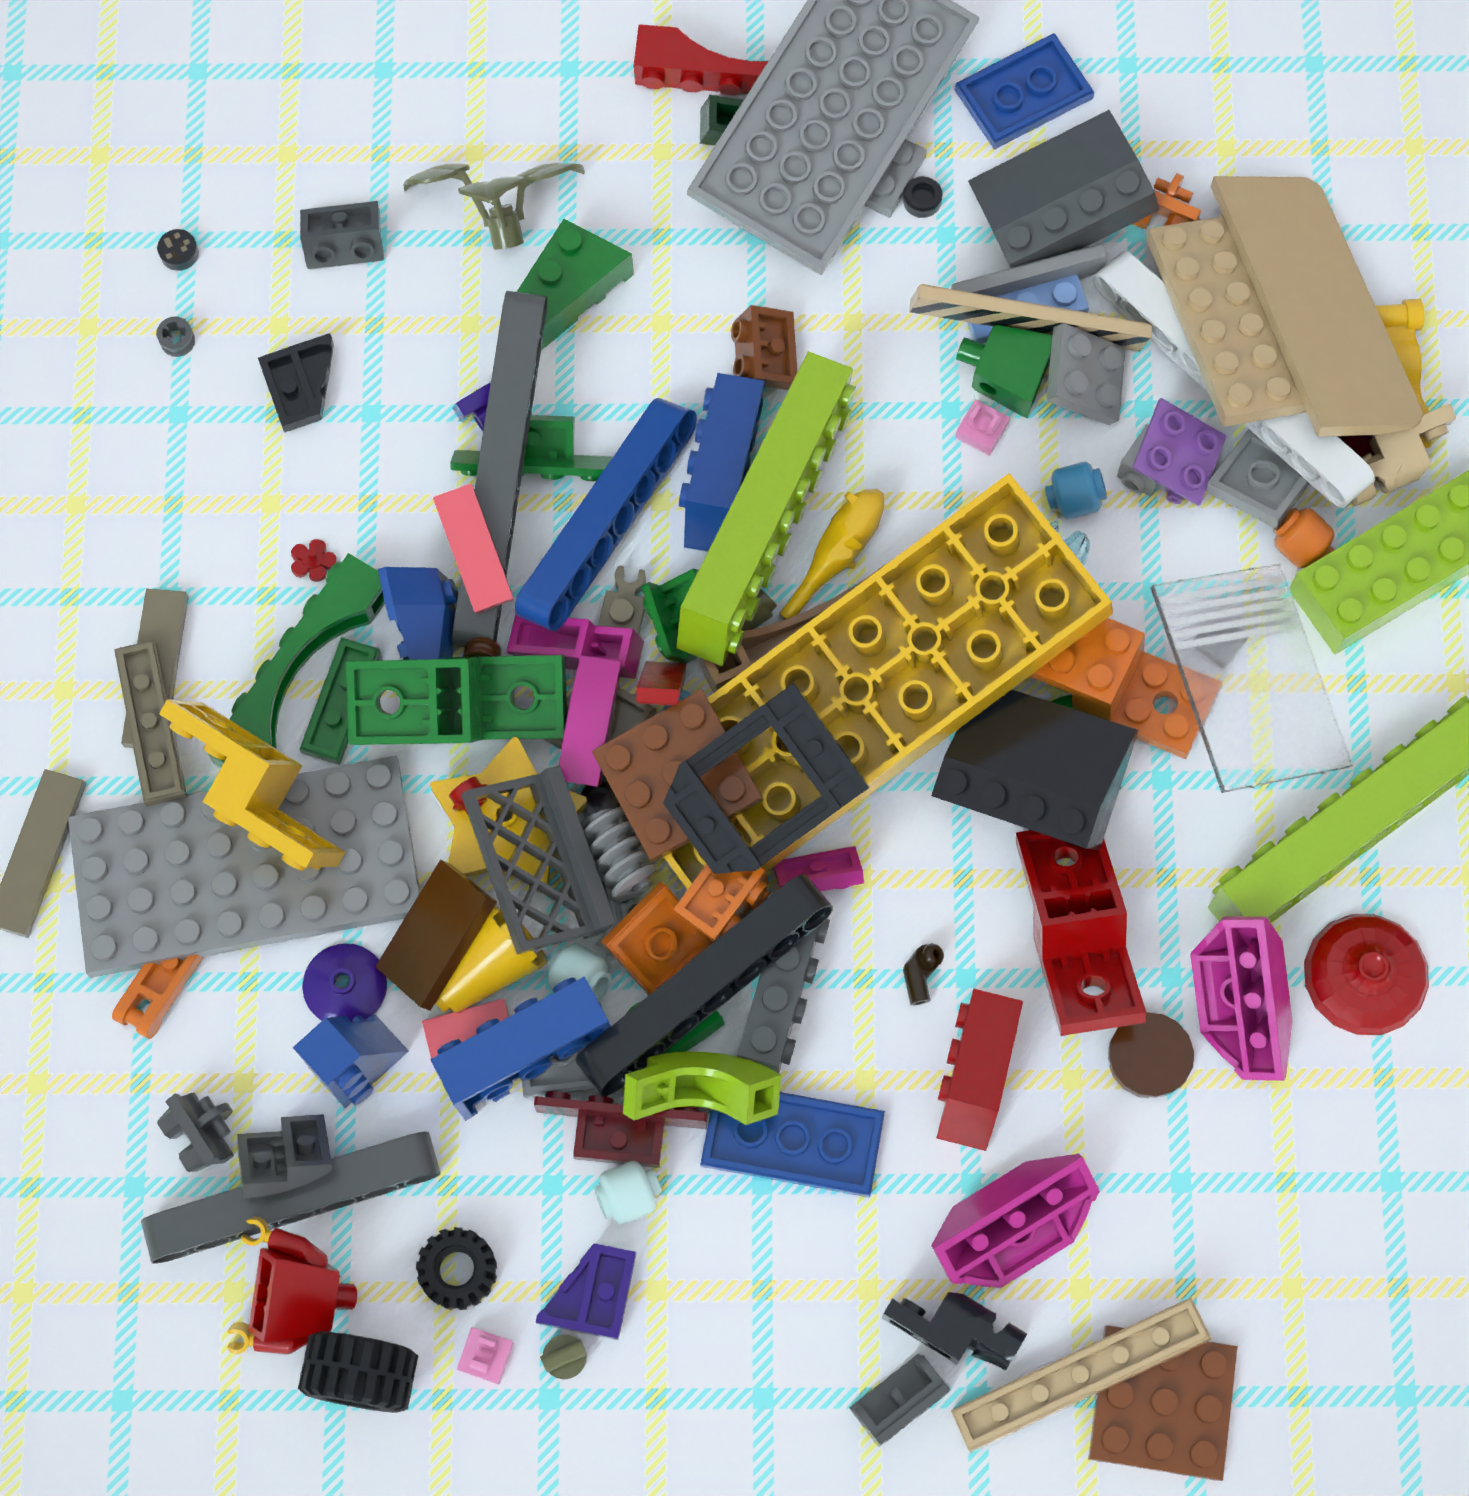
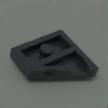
M330 333L258 357L284 433L320 421L323 418L334 349Z

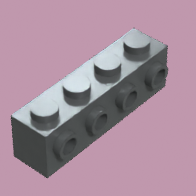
M826 919L819 927L760 974L737 1057L754 1061L777 1073L780 1072L782 1063L790 1065L796 1040L789 1037L793 1023H802L808 1001L801 998L805 982L813 984L819 959L812 958L816 942L821 944L825 942L830 919Z

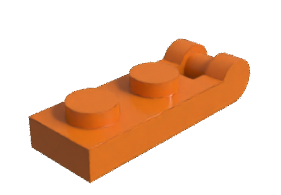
M196 954L187 956L185 960L180 961L178 958L161 961L159 965L155 963L144 964L115 1006L112 1020L123 1026L130 1024L137 1028L136 1032L147 1039H152L158 1032L163 1017L203 957ZM142 999L151 1003L145 1013L137 1009Z

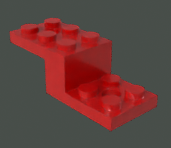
M1033 830L1016 832V846L1033 903V939L1060 1036L1146 1023V1009L1126 948L1127 911L1105 840L1103 839L1100 851L1086 849ZM1068 858L1075 863L1070 866H1063L1056 863V861ZM1096 986L1104 992L1100 995H1089L1083 990L1087 987Z

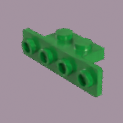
M531 415L522 476L524 474H540L544 479L557 480L563 478L564 475L580 476L585 481H597L613 457L574 455L575 417ZM455 450L450 461V470L460 471L465 476H477L480 451Z

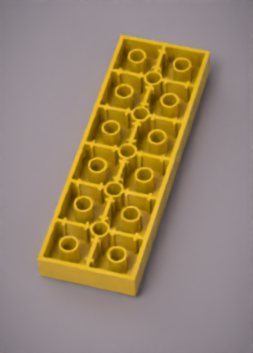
M1010 473L708 697L725 731H728L792 683H795L808 698V702L855 767L860 770L870 787L762 865L761 868L766 872L1113 614L1112 601ZM772 726L737 751L764 801L731 819L750 847L821 796ZM691 842L664 856L687 890L706 865V862Z

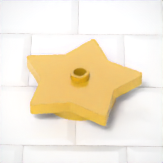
M513 737L481 773L430 783L432 793L454 826L448 863L452 864L467 878L488 873L469 816L464 810H453L455 804L449 798V794L458 785L471 777H477L482 785H492L536 775L537 772L517 737ZM530 787L518 790L513 802L532 813L535 801ZM569 790L577 815H579L587 807V799L585 796ZM509 792L503 793L502 795L507 797ZM489 798L480 807L482 814L494 821L502 806ZM513 813L512 818L509 821L503 822L502 826L521 836L527 821ZM533 826L527 841L546 852L549 845L548 837L545 832ZM496 835L493 842L496 854L509 861L516 846L499 835ZM522 850L516 866L535 876L541 861ZM547 866L541 881L549 885L550 866Z

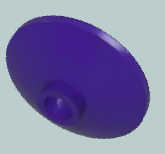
M349 943L333 945L318 953L307 966L302 983L303 996L310 1011L321 1021L326 1017L347 1016L353 1022L352 1020L360 1015L367 1021L370 1015H374L379 1010L387 992V977L375 967L379 959L370 950ZM341 975H347L350 977L349 985L346 988H337L335 986L336 979Z

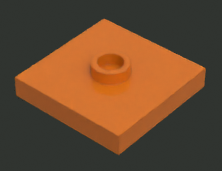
M661 882L600 941L648 996L712 944L708 936L674 913L673 909L678 904L679 899L667 885Z

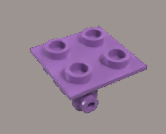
M1159 398L1132 469L1166 487L1165 491L1168 493L1166 499L1168 501L1181 504L1183 499H1187L1199 506L1227 435L1165 399Z

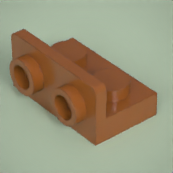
M750 305L734 320L731 328V338L735 342L736 353L733 366L734 376L765 381L764 387L789 390L798 372L794 313L792 311Z

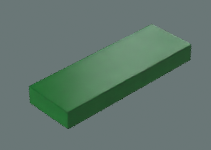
M341 637L299 748L302 754L334 764H341L348 745L346 661L379 660L381 656L379 648Z

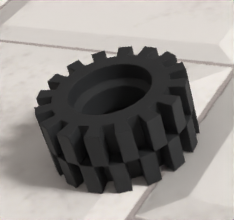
M454 1227V1230L449 1231L447 1229L440 1230L439 1235L436 1237L432 1235L426 1240L428 1244L425 1248L421 1247L418 1253L420 1258L419 1262L416 1261L417 1280L423 1292L437 1305L439 1304L449 1310H452V1308L466 1310L468 1306L480 1304V1300L484 1296L488 1297L491 1293L490 1288L497 1279V1261L488 1243L478 1236L476 1232L470 1229L469 1231L463 1230L462 1227ZM454 1252L467 1254L472 1259L474 1266L471 1278L459 1286L447 1284L443 1281L440 1274L442 1261L446 1256Z

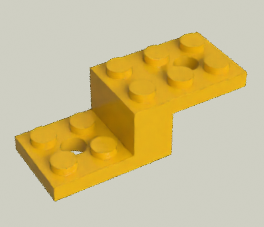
M166 700L159 714L172 722L169 726L170 729L188 739H192L193 736L205 743L203 749L208 754L225 761L202 801L215 810L213 813L215 818L233 827L238 824L249 831L247 835L249 840L267 849L271 846L283 853L281 859L295 869L304 871L305 868L320 870L321 867L339 866L346 853L344 850L279 809L303 765L203 702Z

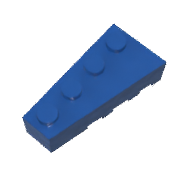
M717 372L714 388H706L703 411L707 412L706 420L700 418L698 420L695 442L700 444L698 451L691 450L687 474L692 476L690 484L683 482L679 497V507L685 508L684 548L709 551L749 471L751 452L754 450L763 407L765 384L763 380Z
M585 976L579 980H576L575 977L568 978L558 983L552 989L553 994L539 1001L537 998L529 999L519 1004L514 1009L515 1014L502 1021H499V1019L487 1021L476 1029L477 1034L463 1042L460 1039L450 1041L437 1050L438 1055L431 1058L430 1061L453 1105L465 1121L478 1114L475 1107L478 1103L493 1100V1102L501 1100L510 1094L509 1090L517 1079L520 1078L522 1081L535 1079L545 1073L552 1065L551 1058L556 1055L560 1060L569 1058L588 1046L611 1027Z

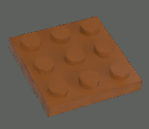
M702 689L679 701V704L676 706H670L591 751L645 852L653 863L690 842L663 804L679 767L678 765L726 732ZM737 751L700 777L730 819L764 801Z
M1106 1325L1103 1338L1124 1328ZM1206 1342L1097 1393L1088 1460L1223 1481L1238 1346Z

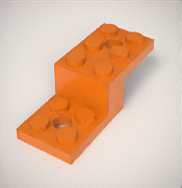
M1110 618L1104 620L1030 675L1032 678L1071 693L1072 708L1137 729L1139 732L1136 739L1183 759H1187L1220 690L1221 684L1144 652L1145 633ZM1161 697H1168L1175 701L1177 708L1170 714H1161L1155 710L1153 704Z

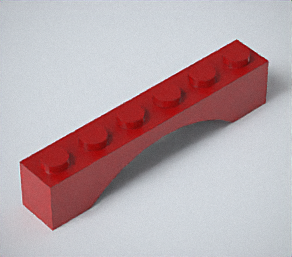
M638 24L633 65L635 85H643L648 89L668 87L680 88L691 93L704 90L716 91L728 96L748 94L768 61H748L730 58L710 51L691 40L677 27Z

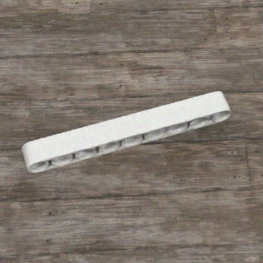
M1127 251L1121 252L1093 275L1092 279L1095 288L1105 300L1128 320L1150 323L1152 325L1150 340L1207 390L1164 282ZM1307 412L1243 423L1325 498L1339 508L1347 506L1375 481V476L1370 466L1339 437H1317Z

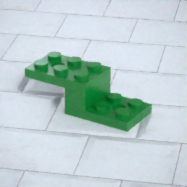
M565 655L473 656L435 659L346 661L349 745L473 743L480 740L512 739L513 737L518 739L564 738L567 721ZM521 685L529 687L534 693V702L528 709L520 708L514 701L515 690ZM387 690L395 692L400 699V706L394 714L385 712L380 704L381 696Z

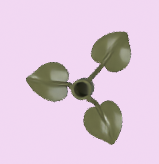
M549 163L536 166L516 176L496 178L490 182L472 183L465 172L470 170L468 164H443L409 177L404 181L403 188L404 191H407L413 184L433 183L448 178L461 180L465 186L458 189L459 194L473 199L483 218L484 227H489L493 249L499 250L524 243L519 221L525 219L523 203L524 192L527 186L535 181L551 178L569 170L585 175V170L581 164ZM518 186L516 209L513 211L512 204L501 205L500 197ZM482 201L494 205V207L489 209L490 215Z

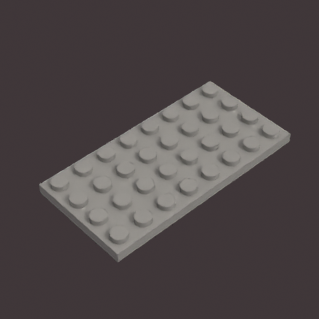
M807 0L690 184L686 195L822 276L974 31L980 17L952 0Z
M397 755L299 773L280 805L279 809L346 852L338 867H321L320 870L305 868L304 871L289 866L281 859L283 853L272 846L269 849L261 847L247 838L249 831L238 824L233 827L213 816L215 810L202 802L208 791L187 794L186 798L147 807L144 803H138L68 817L85 970L89 978L141 969L144 964L149 963L159 965L161 961L178 958L179 961L185 960L187 956L196 954L204 957L404 919L420 894Z

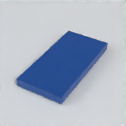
M780 1092L777 1115L748 1125L723 1112L711 1109L700 1166L870 1198L885 1111Z

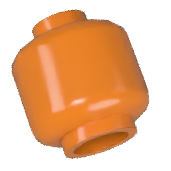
M1297 508L1291 509L1279 527L1273 529V532L1276 534L1274 539L1276 549L1297 568H1305L1334 551V548L1330 546L1335 537L1334 529L1311 508H1304L1300 511Z

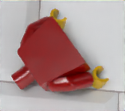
M252 1217L246 1222L257 1225L261 1230V1236L255 1239L243 1234L241 1236L242 1241L249 1246L265 1242L268 1243V1248H260L249 1325L245 1322H235L227 1331L229 1334H240L244 1338V1342H229L227 1348L235 1355L245 1352L248 1346L253 1347L256 1352L289 1355L307 1345L310 1334L330 1332L333 1327L335 1310H353L357 1303V1289L352 1283H339V1270L328 1264L326 1253L308 1239L279 1228H274L271 1231L264 1219Z

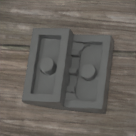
M324 1114L281 1117V1131L237 1134L243 1199L289 1191L311 1183L332 1171Z

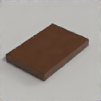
M440 859L375 967L419 1007L431 1011L497 901L452 864Z

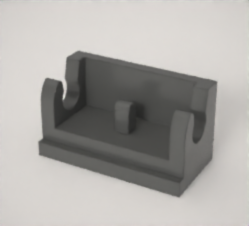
M918 1353L900 1369L849 1407V1409L879 1448L946 1396L951 1389L942 1380L929 1361Z

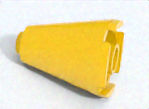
M496 903L435 1004L444 1012L451 1009L458 1013L541 969L548 962L547 956L542 949L536 954L534 951L516 954L501 908L498 909V903ZM521 923L526 940L529 941L534 939L530 932Z

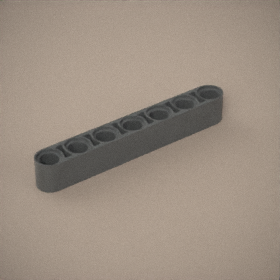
M425 1131L409 1134L332 1158V1171L311 1183L289 1191L243 1199L242 1187H238L149 1215L141 1220V1225L151 1264L172 1261L240 1240L243 1234L248 1236L259 1234L261 1230L257 1225L246 1222L252 1217L264 1219L268 1224L269 1230L434 1179L441 1172L430 1133Z

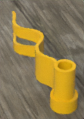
M1419 298L1405 299L1402 301V304L1376 305L1377 311L1422 408L1423 415L1429 413L1421 394L1422 359L1415 331L1422 330L1424 326L1423 302ZM1424 436L1420 437L1424 447L1431 448V441L1426 442Z

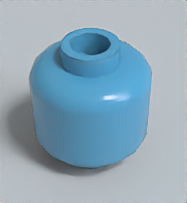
M1079 462L1055 469L1051 477L1052 485L1045 486L1050 509L1058 508L1060 514L1066 519H1074L1096 513L1101 509L1102 500L1107 499V492L1100 468L1093 469L1088 462Z

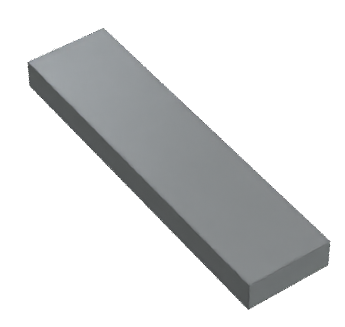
M1097 244L953 283L951 289L999 296L1076 274L1079 280L1093 277L1094 274L1105 266L1107 253L1103 244Z

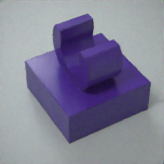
M490 382L456 402L452 407L460 421L472 415L481 431L484 430Z

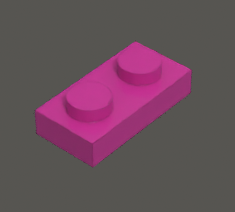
M855 846L783 859L774 866L779 889L788 881L801 874L807 875L820 891L845 889L853 885L864 884L863 869Z

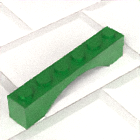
M350 553L346 555L342 562L338 561L331 567L326 576L327 583L318 595L313 594L308 599L302 611L303 617L295 628L289 627L285 631L279 642L280 649L272 660L267 659L263 662L256 673L255 684L248 693H242L233 704L232 716L229 719L276 749L279 712L285 694L298 671L313 654L331 640L350 630L371 624L385 604L379 572ZM208 754L212 762L221 768L225 761Z

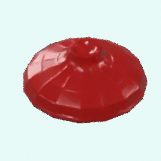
M1351 914L1330 922L1312 940L1304 960L1305 987L1314 1007L1333 1026L1355 1035L1381 1036L1404 1027L1421 1009L1429 988L1428 963L1417 940L1400 924L1376 914Z

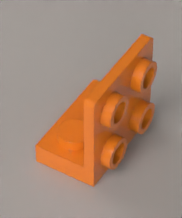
M706 864L673 911L708 936L711 943H714L746 917L750 910L753 911L768 899L770 892L767 890L769 881L766 871L760 867L756 871L714 874Z

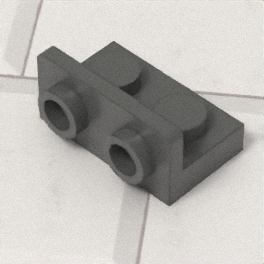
M378 201L301 209L300 239L306 267L308 269L384 260Z

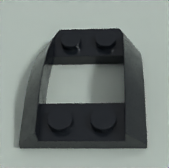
M792 683L774 698L678 765L679 767L663 804L714 874L756 871L870 787L860 770L855 767L808 702V698L795 683ZM772 726L821 796L750 847L700 777Z

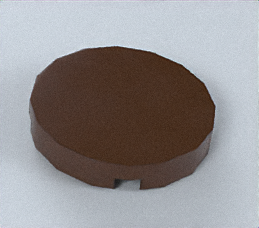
M1146 1012V1023L1118 1027L1108 1047V1060L1112 1076L1124 1090L1141 1098H1161L1171 1095L1186 1082L1193 1068L1194 1049L1189 1034L1177 1021L1164 1014Z

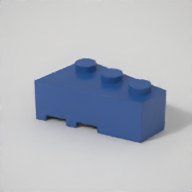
M361 1015L356 1016L352 1020L353 1022L347 1016L326 1017L292 1047L311 1072L345 1109L351 1103L354 1106L362 1103L373 1092L372 1084L409 1052L377 1015H370L367 1021Z

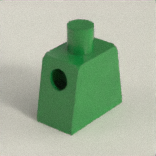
M995 325L991 329L986 344L964 337L959 346L956 360L976 367L972 381V388L975 391L1020 416L1028 418L1050 363L1053 335Z

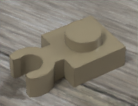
M619 565L615 571V584L618 592L606 590L598 626L630 628L640 635L645 612L643 605L645 597L636 595L642 591V585L646 584L645 570L640 569L637 580L628 583L623 580L624 566Z

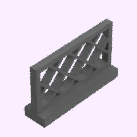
M560 766L547 768L540 774L466 790L461 794L517 955L582 937L583 939L595 937L616 924ZM530 787L535 801L532 813L513 802L518 790ZM509 792L507 797L502 795L503 793ZM487 797L502 806L495 821L482 814L477 799ZM508 810L527 821L521 836L502 826ZM533 826L546 833L549 840L546 852L527 841ZM496 835L516 846L509 861L496 854L493 846ZM522 850L541 861L535 876L516 866ZM547 866L560 872L563 880L560 891L541 881ZM510 875L530 885L523 901L510 894L507 886ZM536 890L555 901L549 916L530 906ZM562 905L574 912L579 925L578 928L568 929L555 921ZM525 915L544 925L539 938L526 940L521 926ZM550 930L555 932V934L548 935Z

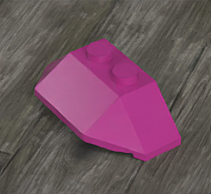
M1224 916L1190 953L1200 1033L1235 1068L1234 1071L1242 1080L1284 1081L1287 1074L1293 1020L1283 941L1266 916Z
M1080 1154L1025 1161L954 1205L932 1242L931 1247L951 1283L1002 1288L1074 1243L1087 1218L1092 1201L1095 1202L1100 1190L1083 1156Z

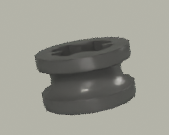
M169 317L159 324L156 336L162 350L167 355L181 357L187 355L193 349L195 336L190 324L185 319ZM179 330L182 335L179 336L181 341L172 343L170 339L172 338L171 332Z

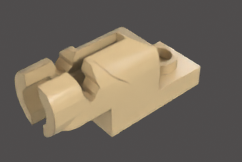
M1451 404L1422 415L1420 423L1412 429L1373 436L1369 444L1375 455L1372 456L1371 453H1368L1362 459L1372 469L1375 481L1351 501L1354 506L1367 502L1376 496L1374 484L1378 485L1380 491L1386 494L1418 481L1431 466V462L1420 437L1424 436L1426 442H1429L1449 433L1447 426L1457 418Z

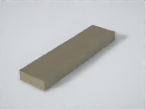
M146 588L137 644L155 640L157 643L167 697L173 700L189 596L185 591ZM126 714L121 744L123 747L133 748Z
M155 640L116 648L114 652L144 804L147 807L186 798L187 792L175 732L169 727L172 722L159 714L168 697L157 643Z
M44 769L0 884V930L29 938L69 832L68 817L75 815L86 787L84 780Z

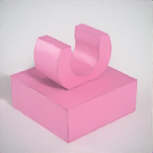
M975 399L956 430L955 438L990 456L1009 425L1010 417Z
M471 1327L457 1370L500 1385L514 1342Z

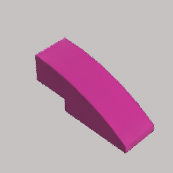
M515 613L506 652L514 656L565 655L566 669L576 671L580 655L622 661L620 677L636 679L644 640L634 629L595 626L589 619L568 618L560 629L551 631L522 619Z
M580 655L559 766L566 782L596 787L602 785L603 772L591 751L610 741L622 661Z

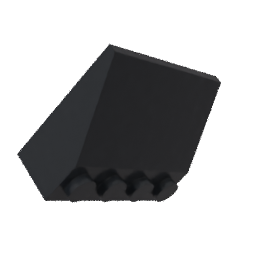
M1010 690L956 731L944 755L931 796L1086 849L1100 851L1139 730L1019 691Z

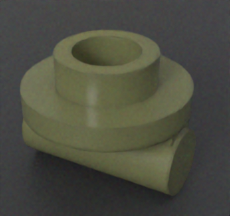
M562 1334L553 1337L546 1344L540 1359L546 1373L551 1374L555 1378L567 1380L576 1377L584 1369L587 1352L581 1338L577 1339L572 1335Z

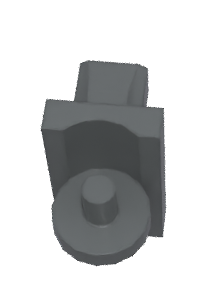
M176 1093L165 1101L169 1108L157 1120V1124L163 1134L169 1139H177L185 1133L191 1144L179 1153V1160L186 1171L197 1172L213 1164L226 1163L234 1157V1154L224 1140V1137L231 1132L225 1123V1120L233 1112L228 1103L215 1106L209 1096L199 1100L195 1093H189L185 1096H180Z

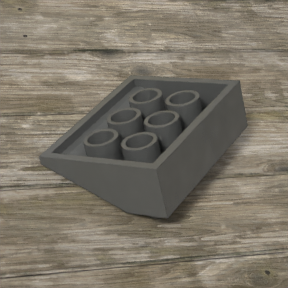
M1110 110L968 180L1010 268L1082 249L1160 210L1155 191Z

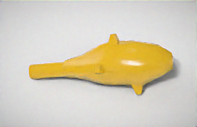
M875 488L862 490L856 494L847 492L844 495L847 502L831 518L829 526L815 549L812 563L802 584L778 615L785 620L798 615L814 593L844 569H855L856 564L854 560L878 530L885 507L883 492Z

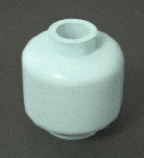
M580 943L570 944L564 949H557L548 960V983L551 990L558 983L568 978L575 977L576 980H579L584 976L598 1001L602 999L609 989L612 977L609 973L607 960Z
M629 1161L604 1171L599 1177L600 1185L594 1187L605 1219L613 1218L616 1223L621 1225L653 1213L656 1209L655 1195L662 1193L654 1170L645 1171L637 1161Z

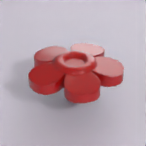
M314 539L309 543V550L303 544H296L291 549V557L295 560L291 564V571L299 578L305 577L309 572L311 581H322L326 578V570H330L337 562L336 555L333 552H326L325 542L319 539Z

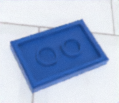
M1055 33L955 83V92L994 150L1092 100L1094 96L1093 89Z

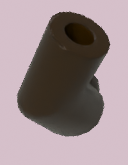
M937 944L921 945L904 964L903 974L910 1005H921L931 1001L926 980L944 959L943 950Z

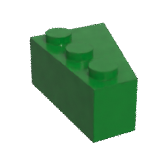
M566 219L562 220L516 291L543 295L548 298L542 349L576 323L578 316L594 303L598 305L606 298V294L622 280L626 282L634 275L632 253Z

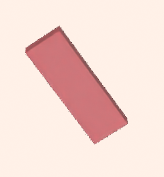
M470 483L433 497L474 613L478 614L513 601L514 597L473 485Z

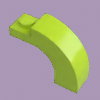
M691 1051L659 1054L647 1057V1068L626 1074L623 1114L632 1120H637L671 1108L693 1106L723 1112L748 1125L778 1114L782 1075L759 1063L732 1055Z

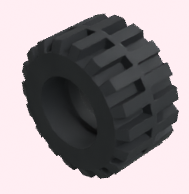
M336 1332L313 1333L308 1337L297 1389L308 1397L330 1403L389 1413L408 1410L418 1354L405 1346L373 1338Z

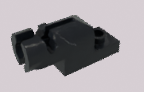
M948 1292L931 1322L923 1318L926 1313L923 1308L906 1298H903L901 1303L892 1298L882 1315V1319L956 1365L968 1348L973 1351L971 1356L994 1364L1006 1371L1028 1334L1010 1322L1005 1325L1002 1331L994 1333L993 1323L996 1320V1313L962 1293Z

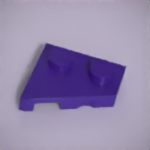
M593 1243L581 1258L578 1266L559 1286V1290L549 1303L537 1314L535 1323L619 1340L637 1253L635 1251Z

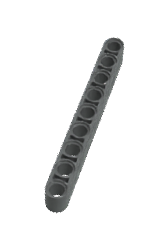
M507 290L501 313L474 489L506 578L548 305L547 296ZM462 577L453 625V645L465 647L466 643L475 637H485L497 642L502 605L475 614Z

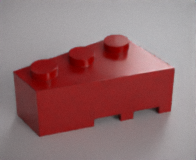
M973 988L969 1004L961 1002L955 1027L963 1030L960 1040L952 1038L946 1061L947 1064L954 1065L951 1077L943 1075L937 1100L945 1103L936 1139L983 1151L987 1150L1001 1104L1023 1001Z

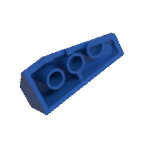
M379 568L378 572L389 621L395 620L404 640L397 645L400 659L452 657L454 646L452 634L456 612L454 603H457L458 591L453 579H448L438 568Z

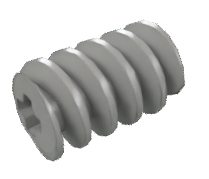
M622 807L601 810L580 822L587 843L590 846L592 857L594 860H598L596 863L597 871L605 875L603 879L604 885L608 889H613L611 898L614 902L632 899L646 891L652 884L648 878L657 869L654 864L642 867L641 863L648 855L645 850L634 852L633 849L641 842L637 836L626 837V834L633 827L629 821L619 823L618 820L625 815Z

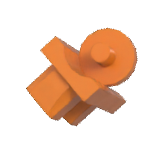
M1178 173L1175 174L1171 183L1158 177L1153 186L1156 189L1154 191L1160 209L1155 213L1168 218L1164 226L1200 220L1201 210L1188 205L1193 192L1181 187L1184 176ZM1154 213L1133 223V225L1147 229Z

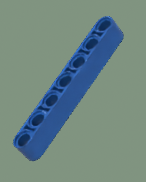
M656 398L649 404L522 587L515 602V612L518 617L551 631H557L563 626L692 437L697 423V415L694 410L662 398Z

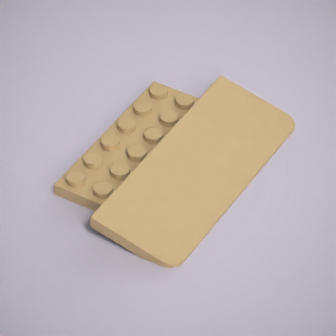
M1214 176L1210 187L1223 217L1149 228L1146 237L1147 243L1223 427L1306 412L1317 437L1380 435L1412 429L1420 423L1423 415L1422 408L1321 186L1315 181L1306 177Z

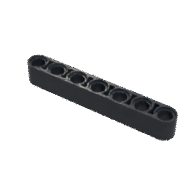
M801 874L794 877L586 1046L577 1056L576 1064L601 1096L605 1097L617 1092L625 1086L626 1074L647 1068V1057L664 1054L819 927L831 915L833 911L832 904L807 875Z

